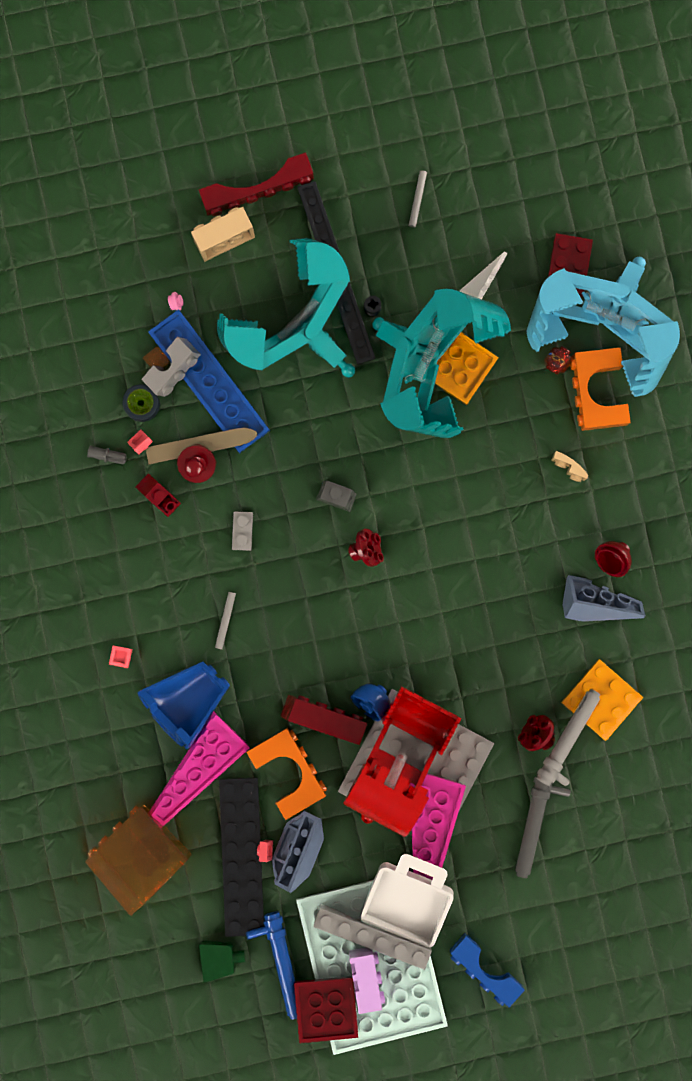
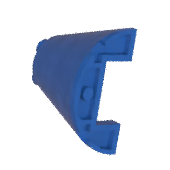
M201 662L140 690L137 694L147 709L149 708L152 717L177 744L181 747L185 745L184 748L188 749L230 685L223 677L220 679L216 676L217 672L211 665L207 666L204 662Z

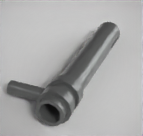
M534 776L533 782L535 785L530 794L532 798L515 869L517 872L516 876L528 878V875L531 873L545 807L550 794L569 797L571 793L570 789L552 786L553 783L547 786L537 780V776Z

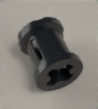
M370 296L365 300V313L371 317L379 314L381 311V301L378 297ZM370 303H374V306H376L374 310L370 307Z

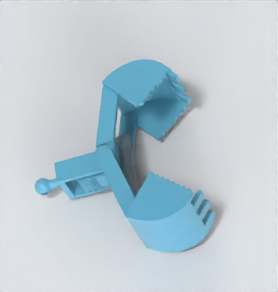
M639 256L635 257L632 262L629 261L622 276H619L616 282L568 272L565 268L553 273L545 280L540 289L527 327V338L532 349L539 352L540 347L544 346V344L548 345V343L557 342V340L561 341V339L568 337L569 334L559 317L594 325L603 323L604 326L644 356L643 358L621 361V365L624 366V373L627 374L626 378H628L627 381L629 382L630 391H632L631 394L637 397L650 393L658 385L679 344L680 330L677 321L671 320L636 293L646 265L645 259ZM576 288L588 291L586 293L582 292V295L585 299L584 303L580 295L578 294ZM582 303H583V306H582V307H577V306H576L577 304H582ZM646 319H648V320H649L651 323H653L654 325H649V323H648V321H646Z

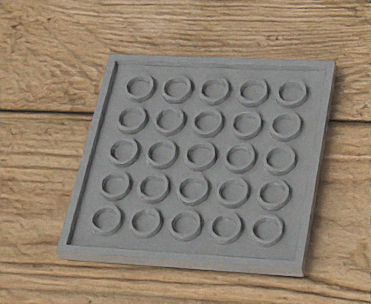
M391 689L388 695L390 704L397 694V691ZM382 719L379 722L374 721L338 790L339 793L347 796L384 726ZM390 724L379 748L395 757L399 753L405 754L407 756L406 763L422 771L433 746ZM458 724L443 755L441 756L437 751L428 774L466 785L460 805L461 809L494 743Z

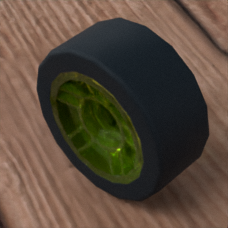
M134 385L123 396V408L127 415L135 421H149L159 411V397L147 385ZM144 400L145 404L143 406H139L137 402Z

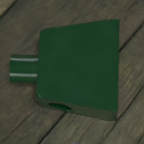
M201 941L199 944L203 983L235 973V964L246 962L245 950L234 952L232 942Z

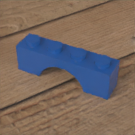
M464 933L450 949L452 955L450 958L458 966L462 964L466 968L465 972L472 979L476 977L480 980L481 983L479 985L486 992H493L496 995L494 999L500 1005L506 1004L510 1008L525 991L523 985L510 973L493 976L484 972L479 966L480 946Z

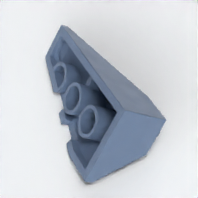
M568 575L562 604L565 618L578 621L638 619L646 616L641 601L622 593L616 595L608 591L609 588L605 586L600 588L592 585V581L586 578Z

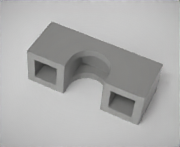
M177 337L167 348L166 352L172 360L168 370L153 365L142 378L144 383L156 395L164 397L169 395L173 391L175 384L185 377L187 370L197 363V359L201 354L185 338Z

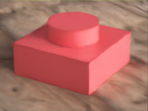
M139 430L127 443L140 454L153 441L142 430Z
M113 645L109 665L129 668L133 649Z
M264 840L258 845L257 855L259 856V862L272 860L273 840Z

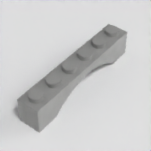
M323 904L320 905L313 927L424 970L432 952L431 947L427 948L392 933L377 929Z

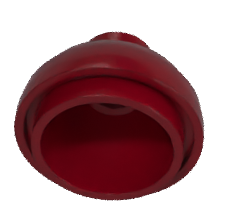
M607 541L599 545L595 551V559L598 566L610 576L622 577L631 568L630 548L623 542Z

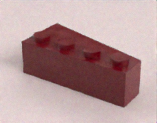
M288 694L281 713V717L289 722L360 745L367 723L362 721V716L353 713L351 716L345 715V711L336 707H334V710L328 709L327 704L318 701L314 704L309 702V698L301 695L295 697Z

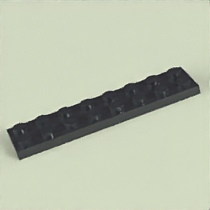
M258 777L219 779L225 937L246 936V932L264 927L262 862H259V856L257 855V848L261 842Z

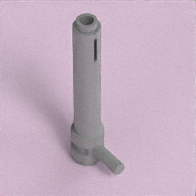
M590 689L585 693L549 757L545 758L544 766L542 769L539 768L536 779L543 784L550 786L555 780L564 786L569 784V779L560 774L563 768L562 764L600 700L598 692Z

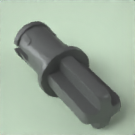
M91 445L87 454L88 458L104 460L105 463L109 461L125 464L127 458L125 453Z

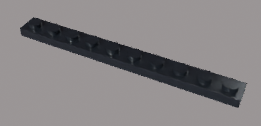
M316 181L298 186L314 239L331 246L340 254ZM348 282L336 304L356 363L360 365L375 360V355L351 284Z

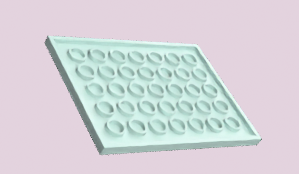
M374 880L296 899L315 980L352 976L349 950L366 948L313 927L320 905L323 904L363 922L361 919L362 908ZM377 952L379 964H375L376 972L380 971L382 984L378 985L379 991H384L385 1003L382 1004V1010L359 1014L355 994L358 1038L331 1040L333 1055L448 1026L431 956L424 970Z

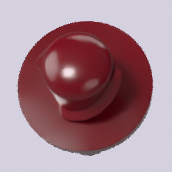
M194 444L186 447L180 453L177 466L180 474L186 480L193 483H201L213 475L217 462L213 453L208 448L200 444Z
M369 529L360 530L356 536V543L350 544L348 548L351 559L354 561L362 560L370 567L376 566L384 560L379 534L373 533Z
M531 715L518 735V741L528 751L550 749L555 742L552 720L545 715Z

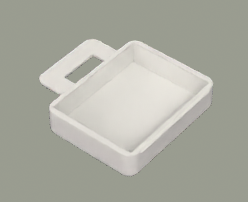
M409 854L402 855L397 866L388 862L382 863L362 908V921L427 948L434 946L453 901V890L443 885L447 877V871L444 868ZM409 867L432 876L433 880L408 871Z

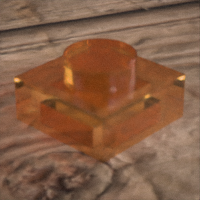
M158 346L143 357L150 368L153 365L164 367L170 362Z

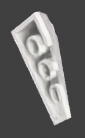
M503 252L465 285L460 292L482 299L508 253Z

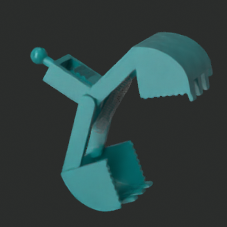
M308 238L289 240L297 248L296 257L298 259L296 261L298 262L297 271L299 272V279H308L307 285L319 284L310 301L303 308L304 310L300 311L303 314L298 316L295 323L291 320L290 324L288 323L287 327L283 328L282 331L265 340L266 330L262 327L257 328L258 321L228 320L223 313H220L219 319H217L219 340L234 359L256 370H263L308 343L309 348L318 356L323 357L331 366L335 368L338 365L345 377H352L355 374V367L343 360L347 355L335 344L329 333L322 330L348 282H350L347 266L341 255L327 244Z
M439 289L434 291V296L409 328L385 321L381 317L375 318L372 325L378 331L376 336L396 349L384 400L380 403L387 419L395 427L402 430L440 438H451L464 430L463 427L458 426V421H456L457 417L451 403L452 399L446 396L429 405L439 368L437 361L468 323L472 322L475 343L483 342L488 338L491 339L496 336L503 337L505 333L508 334L511 331L508 315L500 306L457 290ZM403 377H405V384L412 380L421 381L418 397H416L417 393L414 386L400 393Z

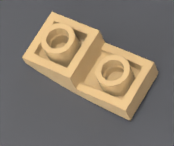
M558 451L553 454L551 460L555 462L556 466L561 468L569 467L566 474L570 475V479L581 482V480L585 481L588 478L586 471L573 459Z

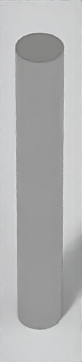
M426 171L419 172L408 225L414 228L417 224L427 175Z
M228 592L215 648L223 649L236 593Z

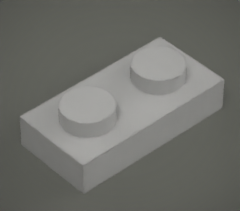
M234 512L232 550L252 551L253 512Z

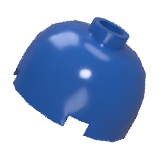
M364 684L357 688L351 696V700L358 709L362 707L366 711L364 714L377 722L383 719L390 704L389 698L386 695L387 691L381 685Z

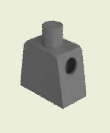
M326 480L322 482L316 500L350 512L357 494L349 488Z

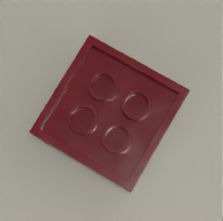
M352 976L294 981L299 1043L358 1038Z

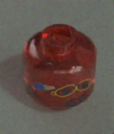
M563 346L560 349L553 347L544 359L545 367L556 375L559 373L564 374L573 360L569 355L571 351Z

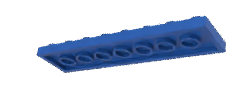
M179 309L148 332L171 363V357L166 350L177 337L187 339L201 354L197 359V363L187 370L183 379L222 431L237 428H249L257 431V437L253 441L235 447L239 454L270 431Z

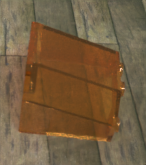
M144 804L140 808L135 806L129 812L130 817L123 824L119 822L112 829L114 833L109 838L105 835L97 843L100 847L98 849L94 847L87 854L89 858L85 861L130 916L142 907L192 855L165 826H162L151 816L150 810Z

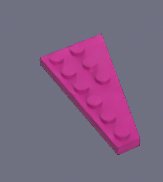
M214 711L149 811L151 816L162 826L168 823L250 748Z
M427 773L422 787L428 790L426 796L429 799L412 828V851L414 857L442 868L466 785ZM413 869V873L433 880L432 876Z

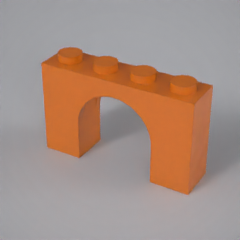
M621 347L577 352L570 359L571 370H574L575 377L572 378L573 388L577 389L575 405L579 407L580 415H577V421L582 431L627 426L631 423L628 404L602 406L595 403L588 393V381L593 374L620 370L623 367L621 365Z
M288 727L246 752L256 769L277 757H289L300 766L302 781L299 787L276 801V805L285 820L326 797L325 791H327L322 780L318 781L315 774L318 772L312 763L308 764L305 759L308 755L303 746L299 748L296 740L298 738L293 729L289 731Z

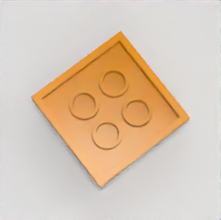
M460 333L437 361L439 368L435 385L467 405L499 357L478 343H475V341L463 333Z
M598 659L561 703L574 714L587 691L593 689L598 692L600 700L586 725L606 741L643 697Z

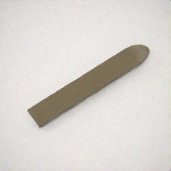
M237 428L151 446L146 449L148 464L178 459L180 453L186 447L194 444H200L211 452L241 446L253 441L257 437V431L249 428Z

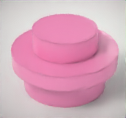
M172 292L168 296L170 308L172 310H181L184 304L182 296L176 292Z

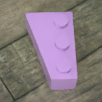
M367 947L349 950L359 1014L382 1010L385 997L384 991H379L378 984H382L380 971L376 972L375 964H379L377 952H373L372 949Z

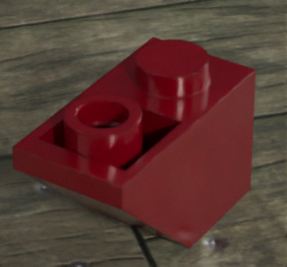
M149 473L135 487L167 517L181 504Z

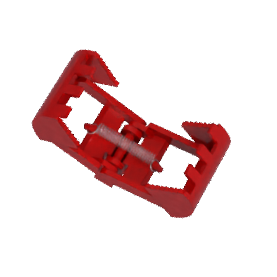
M401 686L382 719L384 726L343 804L360 813L364 823L370 824L375 821L406 837L414 827L429 799L426 796L428 790L422 787V783L437 751L438 754L443 755L461 718ZM390 724L433 746L422 771L406 763L405 756L402 755L403 753H399L395 757L379 748Z

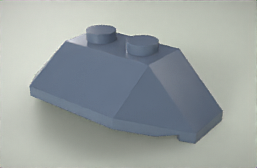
M303 811L300 815L286 823L272 857L275 885L292 893L310 876L324 841L321 818Z

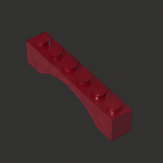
M305 152L288 158L284 166L274 176L258 185L233 188L216 183L199 189V193L207 215L217 216L223 210L239 208L241 204L254 203L258 198L264 196L266 198L272 197L278 191H289L295 185L310 183L314 179V173Z

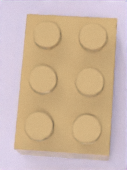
M243 207L233 208L223 217L216 216L210 223L206 225L200 224L191 232L204 262L255 238L253 226Z

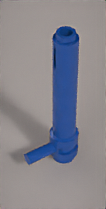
M279 911L271 912L264 915V927L248 931L246 936L249 940L266 934L267 939L270 940L287 1016H290V1019L293 1020L297 1019L294 988L295 977L285 939L286 930L282 926L283 917L280 916Z

